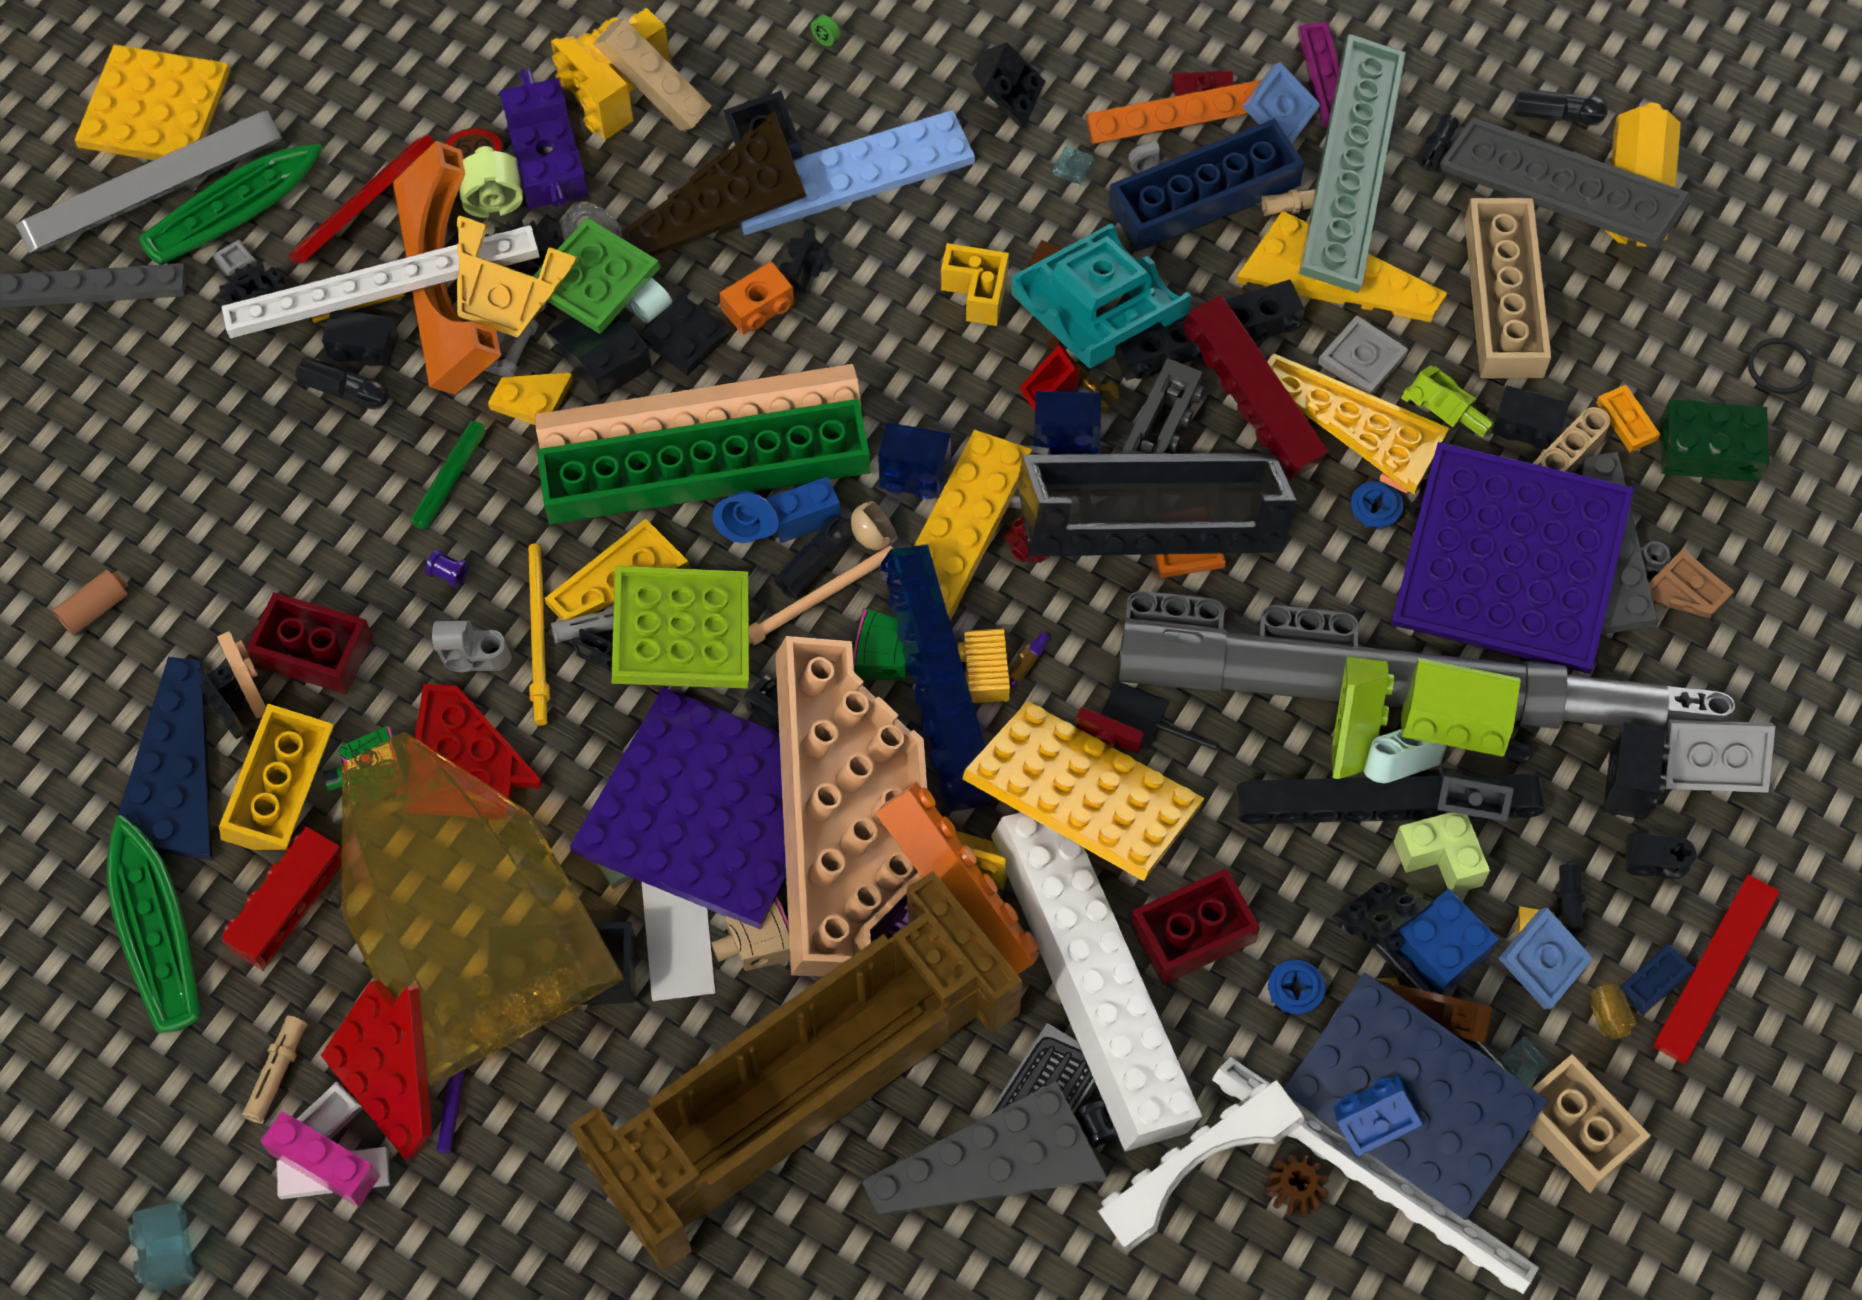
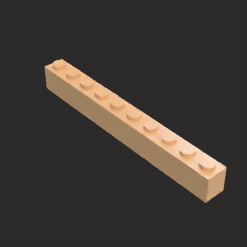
M853 364L540 413L535 414L536 432L539 447L542 449L859 399L861 408L858 378Z

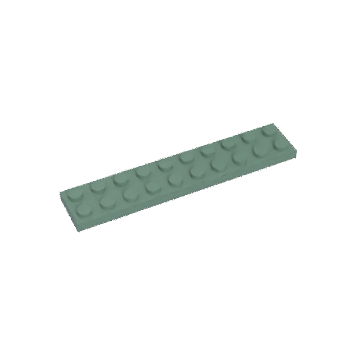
M1351 34L1348 35L1345 41L1298 274L1356 293L1362 287L1406 52Z

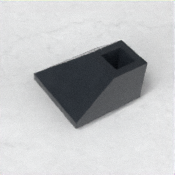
M1008 42L983 50L972 72L980 88L1020 128L1025 127L1046 81Z

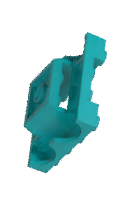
M1112 223L1013 275L1011 279V295L1089 369L1114 356L1115 346L1158 322L1166 327L1190 312L1191 294L1186 292L1182 296H1178L1172 293L1162 282L1156 270L1155 262L1146 255L1142 260H1138L1126 251ZM1098 270L1100 272H1106L1107 274H1098L1095 271ZM1125 293L1133 297L1096 318L1097 308Z

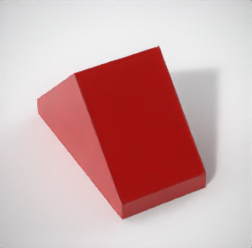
M1058 345L1023 382L1019 389L1033 410L1039 412L1077 393L1079 368L1064 346Z

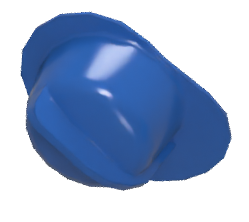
M752 491L736 492L731 497L718 502L712 512V520L716 529L723 537L732 542L747 543L775 534L779 528V517L775 508L766 498Z

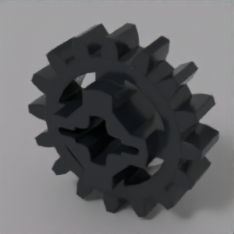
M249 263L246 265L245 271L235 268L236 276H225L228 285L219 286L222 295L218 296L221 306L232 304L234 301L239 302L288 288L282 274L277 275L274 267L266 271L264 264L260 263L257 269H253Z

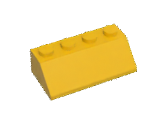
M267 704L219 825L222 841L251 850L287 849L334 724Z

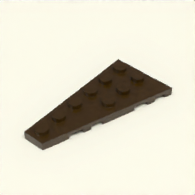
M774 111L755 130L751 129L744 134V138L731 149H725L689 178L690 181L678 191L675 189L667 195L668 199L654 210L650 209L621 232L623 239L653 257L807 197Z

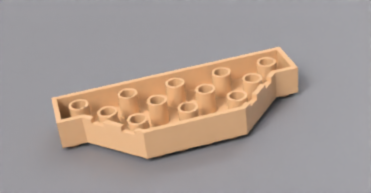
M786 636L776 652V675L791 975L824 977L871 943L870 932L907 896V889L922 879L876 812L884 803L915 782H918L921 788L925 787L927 789L924 739L914 729L910 731L897 719L898 714L879 696L875 698L862 685L864 681L854 673L852 641Z

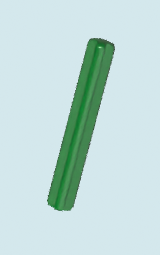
M475 420L469 422L411 516L410 521L414 527L425 530L430 525L484 437L486 430L482 423H478Z

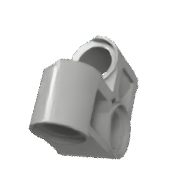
M435 621L433 624V647L438 652L446 669L462 673L469 671L496 672L505 669L510 664L512 659L511 651L500 632L496 630L473 631L470 621ZM499 648L496 652L488 654L491 649Z

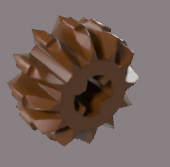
M1293 1154L1287 1156L1286 1164L1283 1161L1277 1160L1274 1163L1276 1172H1269L1266 1178L1268 1182L1273 1184L1267 1188V1195L1278 1196L1273 1206L1276 1209L1284 1204L1288 1206L1286 1210L1288 1217L1292 1216L1295 1208H1298L1301 1217H1307L1309 1208L1318 1211L1321 1208L1320 1200L1326 1199L1329 1193L1323 1187L1328 1183V1176L1317 1175L1322 1165L1320 1163H1315L1311 1167L1307 1165L1309 1161L1308 1155H1303L1300 1163H1297ZM1292 1180H1296L1300 1186L1305 1185L1303 1190L1298 1191L1296 1186H1290Z

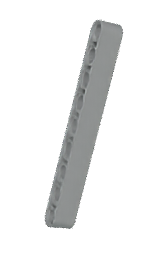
M269 111L257 113L30 216L16 224V228L29 253H39L280 142L282 137Z

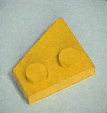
M566 372L502 377L488 402L489 409L536 425L535 414L558 411L573 382L572 374Z

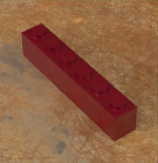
M1219 295L1190 311L1183 324L1188 339L1193 343L1196 342L1202 351L1205 364L1215 370L1220 378L1222 389L1228 395H1232L1238 404L1237 408L1241 417L1246 421L1249 420L1255 429L1258 442L1263 447H1267L1270 453H1275L1289 481L1321 463L1328 453L1327 448L1223 296Z

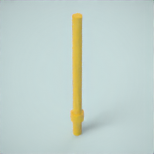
M533 543L528 546L533 683L529 686L530 700L533 702L534 724L542 726L547 724V701L550 700V685L546 683L542 546Z

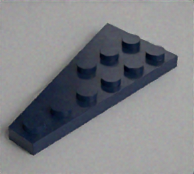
M168 656L118 815L125 816L137 826L151 841L157 852L213 861L210 843V789L208 751L206 749L207 725L204 713L205 693L199 686L204 680L198 671L201 668L204 672V667L201 661Z

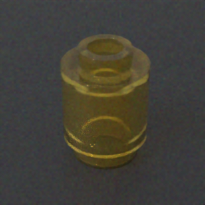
M1615 983L1606 984L1591 991L1590 996L1592 1000L1590 1005L1601 1034L1603 1036H1610L1612 1040L1630 1035L1632 1033L1631 1028L1636 1025V1021L1624 991L1619 990L1618 985Z

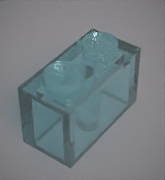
M177 1201L132 1212L134 1225L129 1226V1237L132 1246L137 1247L138 1260L133 1262L137 1282L142 1283L150 1292L195 1282L186 1213Z

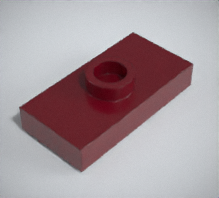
M1233 71L1173 73L1174 97L1234 85Z
M1085 707L1080 708L1076 717V727L1096 736L1095 738L1100 739L1111 747L1117 745L1139 754L1143 745V731Z

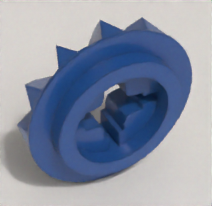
M1371 481L1360 485L1354 491L1350 509L1354 513L1355 520H1360L1364 523L1365 528L1372 526L1380 530L1388 525L1392 527L1401 517L1403 500L1394 487L1384 482ZM1379 498H1382L1381 509H1378L1374 514L1371 513L1372 505Z
M1289 960L1279 964L1272 971L1267 990L1271 997V1003H1275L1282 1013L1289 1012L1299 1016L1303 1013H1311L1321 1003L1325 992V984L1320 972L1313 965L1301 960ZM1294 976H1296L1299 987L1306 989L1301 991L1298 1000H1295L1291 990L1285 988L1291 986Z

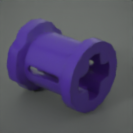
M438 548L429 557L425 574L429 577L437 576L450 582L451 587L456 589L461 586L466 578L469 564L465 560L457 561L446 556L445 552Z

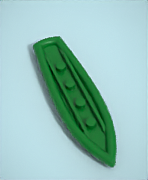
M304 145L280 150L251 161L220 178L139 237V241L144 252L154 262L163 265L256 217L286 196L304 179L323 150L322 145Z
M117 815L107 855V886L115 926L132 975L156 1032L170 1033L179 1031L201 1018L192 956L179 899L166 865L151 841L125 816Z

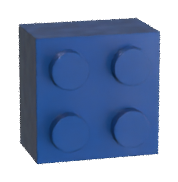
M1450 889L1432 902L1433 906L1399 930L1400 936L1403 938V945L1399 950H1396L1401 956L1404 954L1414 964L1413 968L1437 993L1443 995L1488 958L1499 940Z

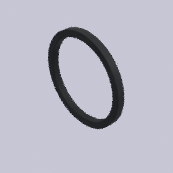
M1769 338L1761 341L1752 349L1748 358V370L1753 380L1763 389L1776 394H1792L1802 390L1809 383L1813 375V362L1809 353L1798 343L1785 338ZM1771 344L1789 346L1798 351L1807 364V376L1802 383L1791 388L1772 386L1763 381L1754 368L1755 354L1762 347Z

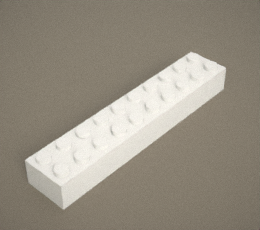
M1022 812L1003 816L992 833L991 838L999 856L1006 858L1008 878L1031 932L1038 943L1039 951L1124 1151L1188 1133L1202 1118L1201 1112L1084 847Z

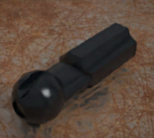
M1518 88L1514 106V116L1583 122L1589 126L1600 124L1604 121L1608 112L1606 102L1595 95L1583 97L1526 88Z
M310 356L302 357L296 369L295 377H297L299 384L338 398L351 400L361 404L366 409H380L387 403L389 398V392L385 383L379 379H368L351 373L350 370Z
M832 516L825 521L818 534L798 552L774 579L775 585L784 595L790 599L794 598L797 600L827 567L828 562L842 547L850 543L853 537L851 522L842 516Z

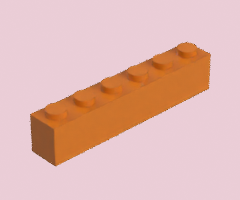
M915 782L884 803L876 812L877 816L920 876L923 878L930 872H935L1018 975L1033 965L1038 958L1040 952L1038 951L1039 946L1036 939L1030 932H1025L1019 925L1017 913L1009 903L1004 904L999 897L997 886L988 874L981 872L976 865L977 859L973 851L967 845L963 846L956 837V829L953 823L946 816L942 817L934 806L935 800L930 791L925 787L921 788L918 782Z

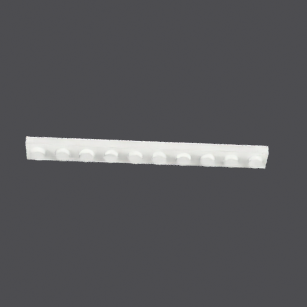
M531 225L484 237L478 255L479 258L502 266L540 257ZM457 245L221 306L226 331L229 338H234L457 279V275H459Z
M1232 1057L1218 1069L1212 1081L1220 1085L1226 1094L1237 1097L1244 1103L1251 1099L1249 1094L1257 1086L1267 1082ZM1290 1098L1303 1114L1304 1123L1287 1136L1297 1138L1310 1147L1316 1156L1329 1160L1342 1169V1172L1348 1178L1361 1182L1371 1189L1380 1200L1390 1202L1403 1211L1409 1220L1420 1223L1435 1233L1441 1242L1452 1245L1460 1250L1473 1264L1484 1267L1492 1272L1505 1286L1516 1289L1522 1294L1525 1292L1539 1267L1469 1219L1465 1220L1370 1153L1367 1152L1357 1157L1345 1135Z

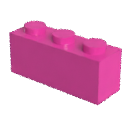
M281 1111L260 1141L270 1155L357 1207L361 1206L380 1178L372 1164Z

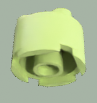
M483 146L476 149L475 154L463 160L466 175L459 188L463 208L467 213L476 217L490 218L489 212L499 211L500 216L511 213L521 205L523 190L517 159L514 156L494 151L489 146Z

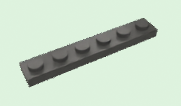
M181 263L0 275V308L185 296L186 269L184 264Z

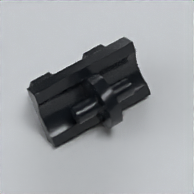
M806 229L801 238L790 239L788 253L794 261L783 262L779 267V271L790 284H795L800 293H809L814 277H818L820 272L830 271L833 265V259L827 255L828 248L816 239V231L814 229Z

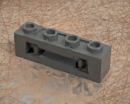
M1167 358L1121 454L1153 453L1154 444L1147 442L1163 409V399L1166 391L1165 404L1173 406L1158 437L1155 454L1176 453L1181 440V436L1178 434L1181 428L1187 429L1193 415V411L1190 409L1193 403L1199 404L1205 390V386L1201 385L1202 371Z

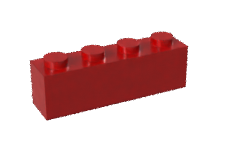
M307 826L301 834L294 836L280 862H276L270 867L264 883L258 890H254L248 896L245 908L237 918H233L225 927L224 935L221 939L229 951L264 971L346 861L341 847Z

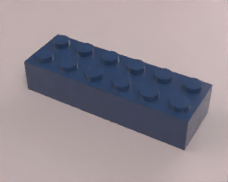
M1274 118L1111 183L1108 206L1134 249L1138 252L1261 202L1262 196L1278 195L1301 185L1304 162Z

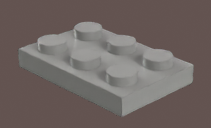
M1668 719L1666 743L1670 744V750L1663 770V775H1666L1665 789L1769 793L1776 726L1773 723Z

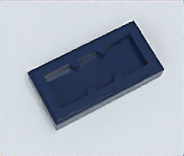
M1668 943L1625 981L1617 991L1644 1016L1693 972L1694 968Z

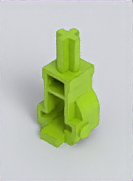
M1430 365L1422 370L1414 383L1404 390V394L1401 397L1406 402L1412 400L1419 406H1425L1452 427H1455L1460 422L1482 438L1485 437L1494 424L1492 420L1472 407L1477 399L1460 388L1451 377L1436 366Z

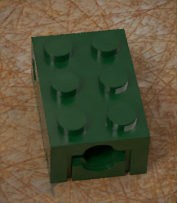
M1677 399L1668 400L1660 418L1661 474L1760 482L1769 464L1767 407Z

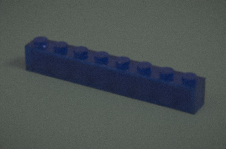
M925 544L890 549L881 562L880 574L882 580L887 583L890 593L888 598L889 607L892 612H895L898 622L897 635L900 643L904 644L906 651V668L908 673L913 676L915 701L918 706H921L924 716V733L931 741L933 749L932 762L935 769L939 770L941 777L942 798L948 803L950 812L988 806L995 797L962 779L965 769L985 748V744L929 546Z

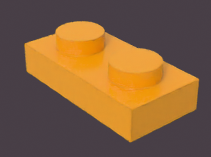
M1627 385L1598 396L1596 404L1609 414L1611 426L1630 453L1658 441L1659 431Z

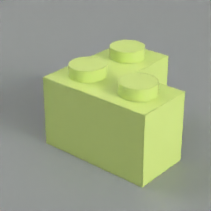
M1450 812L1399 826L1394 839V845L1405 873L1438 864L1447 888L1454 894L1484 885L1490 869L1468 815Z

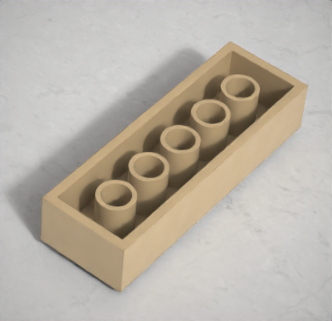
M1470 198L1464 221L1480 378H1544L1551 360L1534 201L1532 198Z

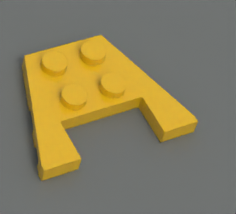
M458 215V317L520 338L572 269L578 257L549 247L539 278L479 258L478 255L488 225Z

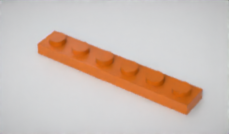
M1262 80L1087 113L1086 119L1091 145L1247 115L1249 113L1242 106Z

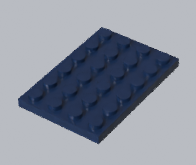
M1364 972L1289 1080L1284 1091L1343 1134L1336 1121L1334 1106L1346 1095L1358 1094L1371 1088L1381 1078H1391L1399 1075L1408 1097L1422 1120L1423 1126L1368 1153L1466 1220L1549 1100L1371 975Z

